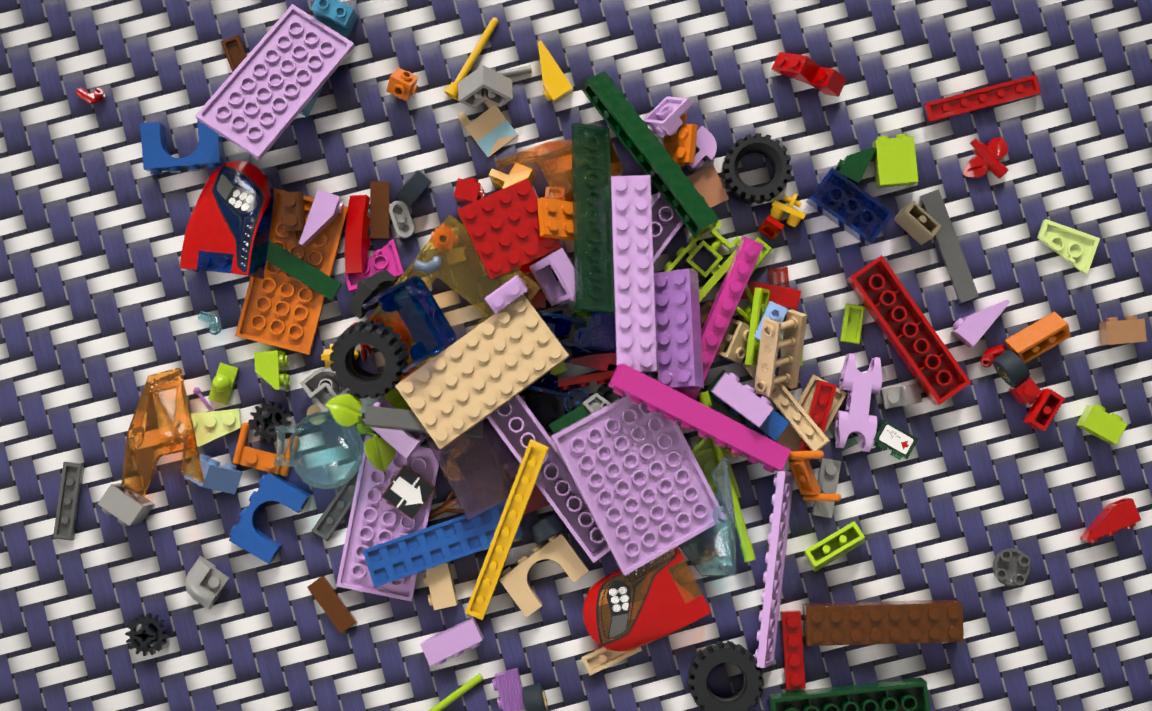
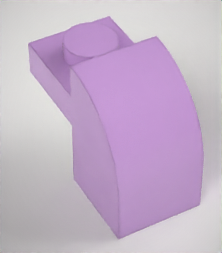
M704 126L697 130L695 150L698 153L695 155L694 164H687L686 166L691 172L695 168L699 170L705 163L704 158L711 163L716 154V140Z

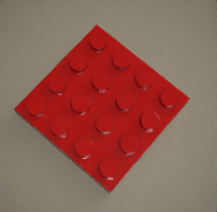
M528 178L457 209V213L490 281L561 249L558 239L540 237L538 198Z

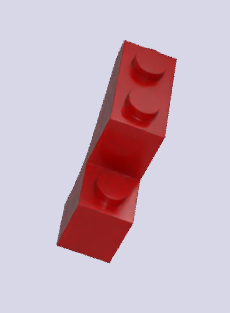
M779 52L772 66V70L776 73L807 83L825 95L839 97L847 80L835 69L820 67L805 55Z

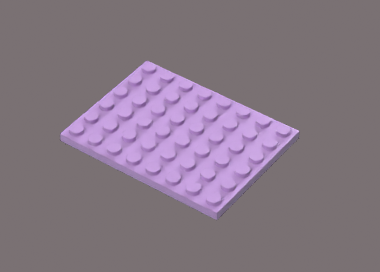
M627 395L551 436L624 576L726 519L677 421L671 422L664 418V414L660 412L656 414L647 409L648 406L644 404L638 405L630 401L631 397Z

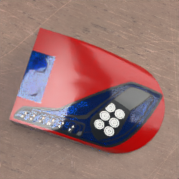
M232 161L218 167L210 175L189 219L179 268L199 272L200 270L247 275L264 279L274 205V191L271 181L261 168L245 161Z

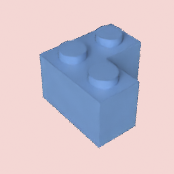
M200 454L199 456L191 455L184 477L201 487L235 494L242 472L236 469V465L230 463L220 465L219 461L211 459L210 456Z

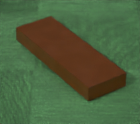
M370 182V239H390V182Z
M324 575L307 587L340 634L357 622Z

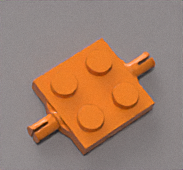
M687 113L680 116L683 124L678 128V131L671 136L665 135L663 147L681 169L686 164H694L698 125L686 124Z

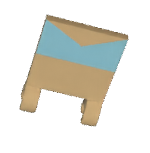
M485 100L484 103L489 109L475 120L470 122L464 112L458 114V119L489 158L518 136V134L499 108Z

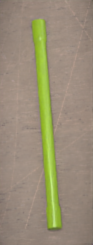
M709 392L699 393V403L713 409ZM711 439L739 536L744 561H753L756 557L752 543L749 540L724 448L714 444L715 440Z

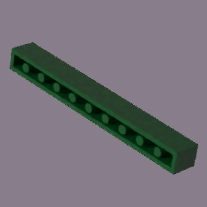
M603 71L587 79L582 89L583 93L646 175H650L652 183L692 235L697 238L711 230L719 220L715 211L709 207L704 197L699 194L693 183L682 172L680 166L675 163L669 152L665 150L658 138L648 128L646 122L640 118L635 108L630 105L624 94L616 87L612 78Z

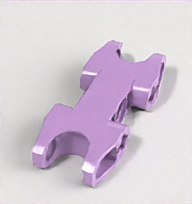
M849 353L846 355L840 372L839 388L848 391L845 411L838 410L835 415L834 433L836 448H844L848 435L854 432L860 437L861 451L870 452L877 431V416L869 415L871 394L878 395L882 386L881 360L878 357L872 358L868 371L862 373L856 368L855 354Z

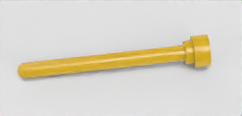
M497 18L491 19L454 83L451 82L444 90L453 99L457 100L458 82L469 73L497 26Z

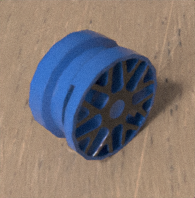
M573 389L566 394L564 406L570 413L580 407L590 397L582 389Z

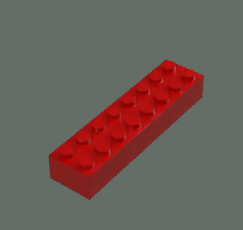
M882 255L846 279L934 405H940L971 383Z

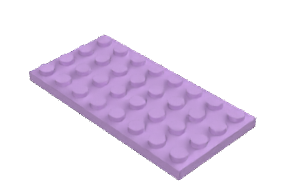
M292 4L195 115L196 119L260 160L355 48L354 43Z
M366 435V436H365L364 445H365V442H366L368 439L374 438V437H373V436H370V435ZM420 445L407 459L396 450L393 461L382 472L375 468L368 460L363 446L336 586L412 602L418 573L374 587L362 550L427 528L434 491L413 519L381 496L404 465L435 486L442 450Z

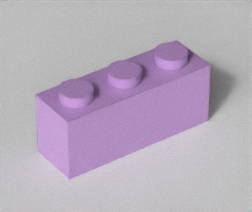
M730 372L729 375L724 373L710 392L752 424L760 427L774 409L770 406L772 402L764 396L759 398L754 394L756 390L748 384L743 386L738 382L740 378Z
M382 398L373 405L375 407L395 408L385 398ZM370 427L406 459L418 449L427 437L423 432Z
M472 617L422 641L420 646L429 665L435 664L438 666L446 662L445 658L451 655L455 658L463 654V650L468 647L474 649L480 646L484 636L475 617Z

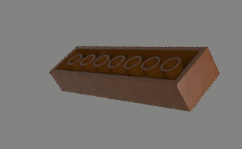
M953 599L803 604L804 643L807 646L964 642L962 602Z

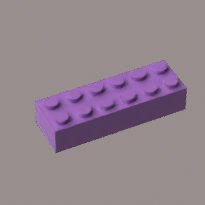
M692 269L654 273L658 381L674 390L704 388L698 272Z

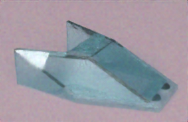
M725 457L711 474L718 493L713 494L720 505L713 512L716 524L678 545L701 577L733 576L737 573L735 517L728 460ZM718 512H723L726 519H721L718 516Z

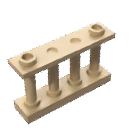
M792 309L788 310L786 321L782 323L769 318H763L754 385L756 393L770 398L772 397L774 385L782 383L791 389L797 387L807 322L806 314ZM784 330L783 340H780V332ZM782 348L781 357L777 359L778 349ZM779 367L778 376L774 377L775 369Z

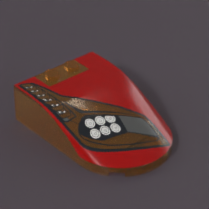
M678 546L625 576L619 568L602 577L588 590L582 608L583 622L592 639L602 647L618 652L631 651L649 644L711 613Z

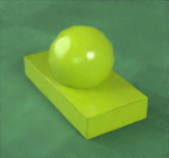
M220 362L216 376L212 380V388L208 399L228 405L240 368Z

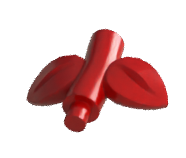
M1002 137L992 139L987 146L984 142L980 143L976 138L970 142L974 148L973 152L977 157L970 159L963 171L964 176L980 178L985 176L989 170L999 179L1008 172L1009 169L999 161L1008 152L1007 143Z

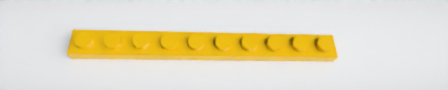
M533 440L529 441L465 611V613L480 620H483L549 449V447Z

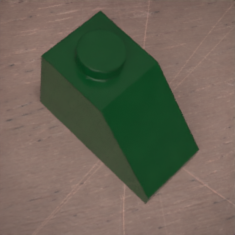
M872 147L847 155L843 160L840 159L835 167V170H837L835 176L856 186L859 184L876 149Z

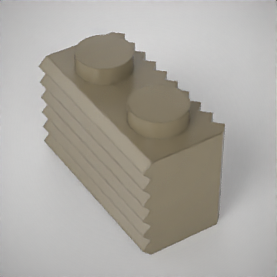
M912 201L903 207L893 219L921 245L932 239L941 228V224H938L930 214H927V211H924L916 201Z

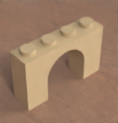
M562 532L547 539L549 542L543 546L540 543L531 550L533 553L530 556H522L516 561L517 565L511 569L509 566L501 573L502 576L499 578V581L526 618L543 604L528 582V571L535 562L543 559L557 562L573 583L589 572V568Z

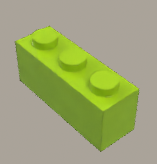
M855 521L804 550V556L814 572L863 544L865 536Z

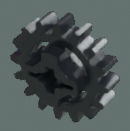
M269 401L268 405L266 402H262V408L255 406L257 412H251L250 414L254 418L249 420L250 423H253L250 430L256 431L253 436L257 437L260 435V441H264L267 438V443H271L272 438L275 442H278L279 436L285 438L284 431H290L287 424H292V421L287 420L291 414H285L287 408H280L281 403H276L274 406L273 401ZM271 409L268 414H262L263 411ZM271 418H272L271 421L274 422V424H273V425H269V422H267V419H271ZM273 429L279 430L277 433L269 435Z
M147 613L146 616L140 614L138 618L132 619L133 624L127 625L130 631L125 633V635L129 636L126 643L131 642L130 650L136 648L135 654L143 651V656L148 655V653L154 655L156 650L161 651L163 649L161 645L167 644L164 638L169 636L168 633H165V630L169 627L162 625L165 620L159 621V615H155L152 618L151 613ZM143 622L141 629L137 630L138 625ZM158 639L157 643L154 646H151L153 644V640Z

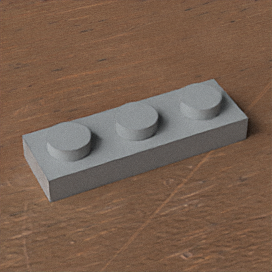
M821 458L817 480L821 490L820 494H836L841 461ZM814 501L812 515L832 518L835 501Z

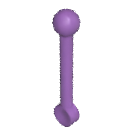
M195 387L193 393L199 396L210 412L214 411L201 394L200 388Z

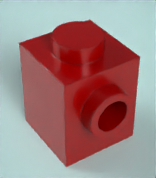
M1031 377L1027 378L1017 387L1011 386L1008 389L1020 404L1031 405L1039 399L1038 395L1042 393Z

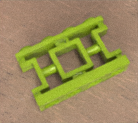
M720 221L715 224L710 232L716 238L711 246L704 240L699 245H696L695 243L702 235L697 238L692 235L688 239L690 244L686 248L682 246L675 254L677 256L674 262L669 261L663 268L665 272L671 271L688 253L689 257L685 262L692 267V270L698 272L704 279L709 273L713 276L699 290V301L705 297L727 272L741 241L736 237L730 244L717 232L718 228L722 225ZM723 244L730 250L736 245L735 251L720 266L718 263L723 257L716 252ZM702 247L717 259L706 272L691 260Z

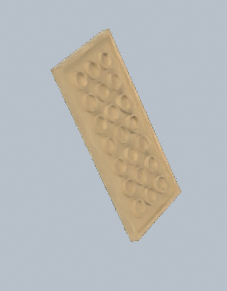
M521 294V297L505 306L504 309L502 308V311H499V313L492 315L395 385V387L439 449L442 450L569 358V355L525 295Z

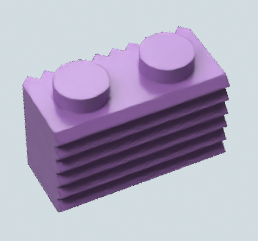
M518 668L495 673V679H492L494 690L499 692L500 698H497L499 709H503V711L525 709L522 694L523 686Z

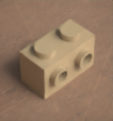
M731 319L716 354L727 360L742 364L747 351L750 326L742 321Z

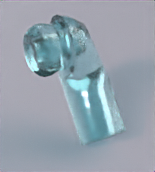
M200 311L198 320L208 323L209 332L212 335L219 334L222 331V325L218 316Z

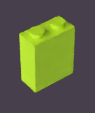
M907 134L896 135V138L879 136L877 140L872 142V147L876 149L873 155L876 188L914 185L919 182L914 136H908Z

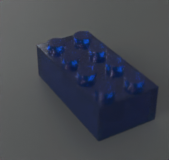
M830 168L806 200L809 205L866 246L874 242L895 213L834 168Z

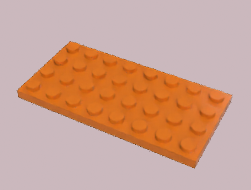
M274 188L262 236L331 277L347 219L348 207L344 206L341 214L338 213L337 218L307 247L298 244L302 233L288 234L283 230L285 227H283L284 223L282 222L284 220L282 218L283 208L281 207L283 204L281 203L282 196L280 194L288 191ZM304 196L305 221H307L315 198ZM256 255L235 336L311 355L326 297Z

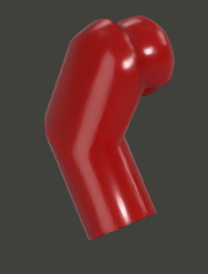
M81 87L76 91V96L88 104L101 102L105 98L104 91L100 88H96V91L94 90L91 93Z
M1001 344L985 350L980 361L981 365L986 368L992 366L993 360L1006 351L1005 346Z

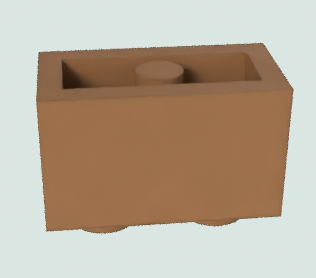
M1137 315L1125 316V320L1118 321V317L1106 318V322L1099 323L1101 346L1147 342L1145 318L1137 319Z

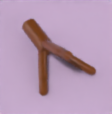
M453 489L440 507L430 511L429 519L431 520L445 512L471 513L472 509H450L458 504V500L449 503L456 492V489Z

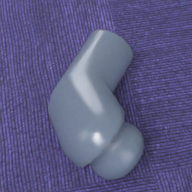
M435 256L432 261L427 263L416 259L413 269L431 274L442 267V259Z

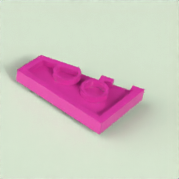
M394 239L367 258L364 274L347 275L344 273L350 293L357 291V285L362 279L369 278L374 273H379L385 269L395 278L405 276Z

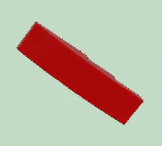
M352 195L349 199L345 230V273L347 275L364 274L371 241L367 236L370 218L367 216L370 202L368 195Z

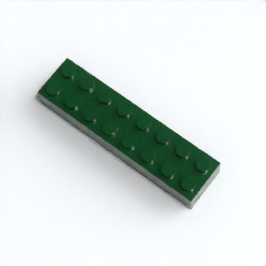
M921 677L768 694L770 711H930L927 682Z

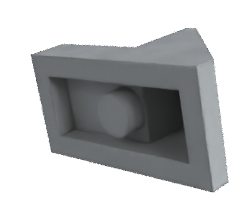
M919 383L880 391L884 409L922 402Z

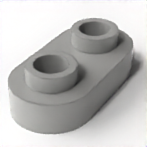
M402 201L393 202L389 207V213L395 231L401 238H410L415 233V225L409 208ZM398 208L403 209V212L401 214L396 213V210ZM404 226L409 227L408 232L402 231Z

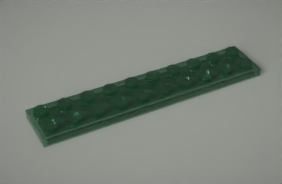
M574 122L571 125L575 305L578 311L612 314L615 312L610 128Z

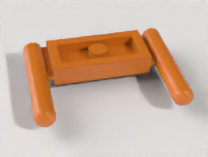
M246 422L243 423L232 463L288 477L298 437L296 435L290 436L285 456L245 446L250 425Z
M821 450L791 451L788 456V464L804 501H840V494H820V487L808 459L823 458L824 452Z

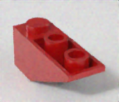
M1125 497L1108 504L1082 534L1080 539L1089 543H1095L1101 540L1100 537L1104 535L1112 536L1117 534L1121 528L1129 529L1136 526V522L1141 521V517L1134 500Z

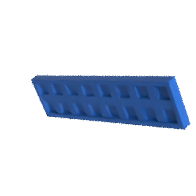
M507 500L362 550L374 587L489 548ZM520 526L515 538L523 536Z

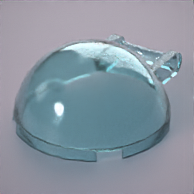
M316 412L304 417L296 426H275L277 449L274 465L294 467L295 472L302 478L301 481L315 488L333 489L346 484L357 474L364 457V441L355 424L344 427L334 420L331 412ZM285 432L292 433L289 446L291 460L284 459Z

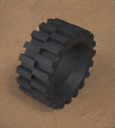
M756 133L755 136L749 134L744 139L740 138L731 146L722 164V179H725V187H729L731 190L729 193L732 196L735 194L738 197L737 200L741 202L745 200L747 201L746 204L751 205L753 202H757V205L777 197L786 187L791 177L789 175L792 171V165H789L791 157L786 155L787 148L785 146L781 147L778 139L773 141L771 136L767 134L765 137H762L761 133ZM750 153H760L766 156L771 161L774 170L771 182L763 187H751L745 184L738 173V163L743 156Z

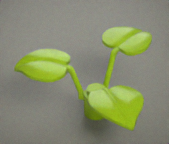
M396 387L385 394L384 398L396 409L412 410ZM343 394L329 400L325 405L338 424L349 427L357 423V430L361 434H368L374 437L365 442L364 451L368 460L375 468L382 472L385 471L393 461L396 449L382 437L379 438L377 434L373 433V429L364 427L362 414L359 413L362 409V402L359 398L351 394Z

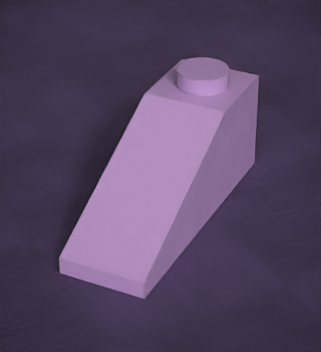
M320 189L317 190L298 244L307 247L337 218L338 213L341 214L344 203L340 196Z
M1008 299L1003 300L962 319L959 318L954 323V329L951 333L968 347L975 346L1010 301Z

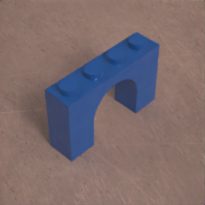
M197 120L199 135L197 148L187 157L175 158L169 154L166 147L165 126L160 122L141 123L143 169L152 175L162 174V171L180 173L181 169H188V171H199L203 167H207L210 170L217 169L225 164L223 138L220 134Z
M267 473V475L264 474L258 483L260 485L259 489L251 494L248 508L242 510L239 515L241 520L238 525L235 524L229 533L231 535L230 542L268 564L273 562L282 544L260 531L257 525L258 510L267 501H277L299 513L302 512L311 494L274 473Z

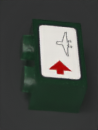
M880 420L873 440L875 442L873 446L882 451L884 449L891 451L890 455L898 460H901V458L908 459L919 439L886 420Z

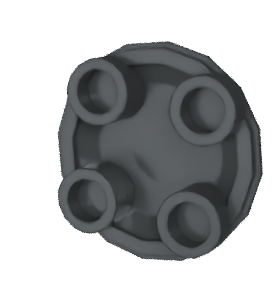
M1016 548L1001 550L993 561L994 575L1000 583L1006 586L1023 585L1030 573L1031 560Z

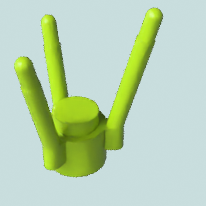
M746 285L745 291L753 306V296L748 285ZM737 306L734 313L750 326L752 308L747 306L741 309Z

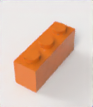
M1054 311L1006 339L1007 350L1013 351L1024 363H1027L1070 338L1069 324Z

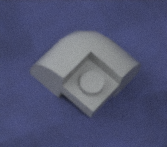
M320 368L300 383L309 397L316 402L325 415L330 413L325 405L329 400L339 395L351 394V390L348 388L344 390L341 387L342 383L340 380L336 381L334 378L336 373L335 371L332 372L331 368Z
M199 556L186 577V591L192 599L210 610L230 578L216 569L214 564Z

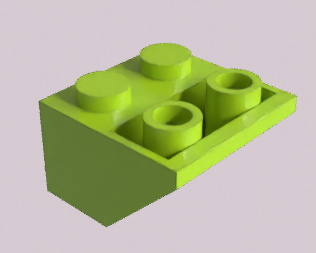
M254 352L255 372L275 390H288L290 375L287 374L289 356L286 355V352Z

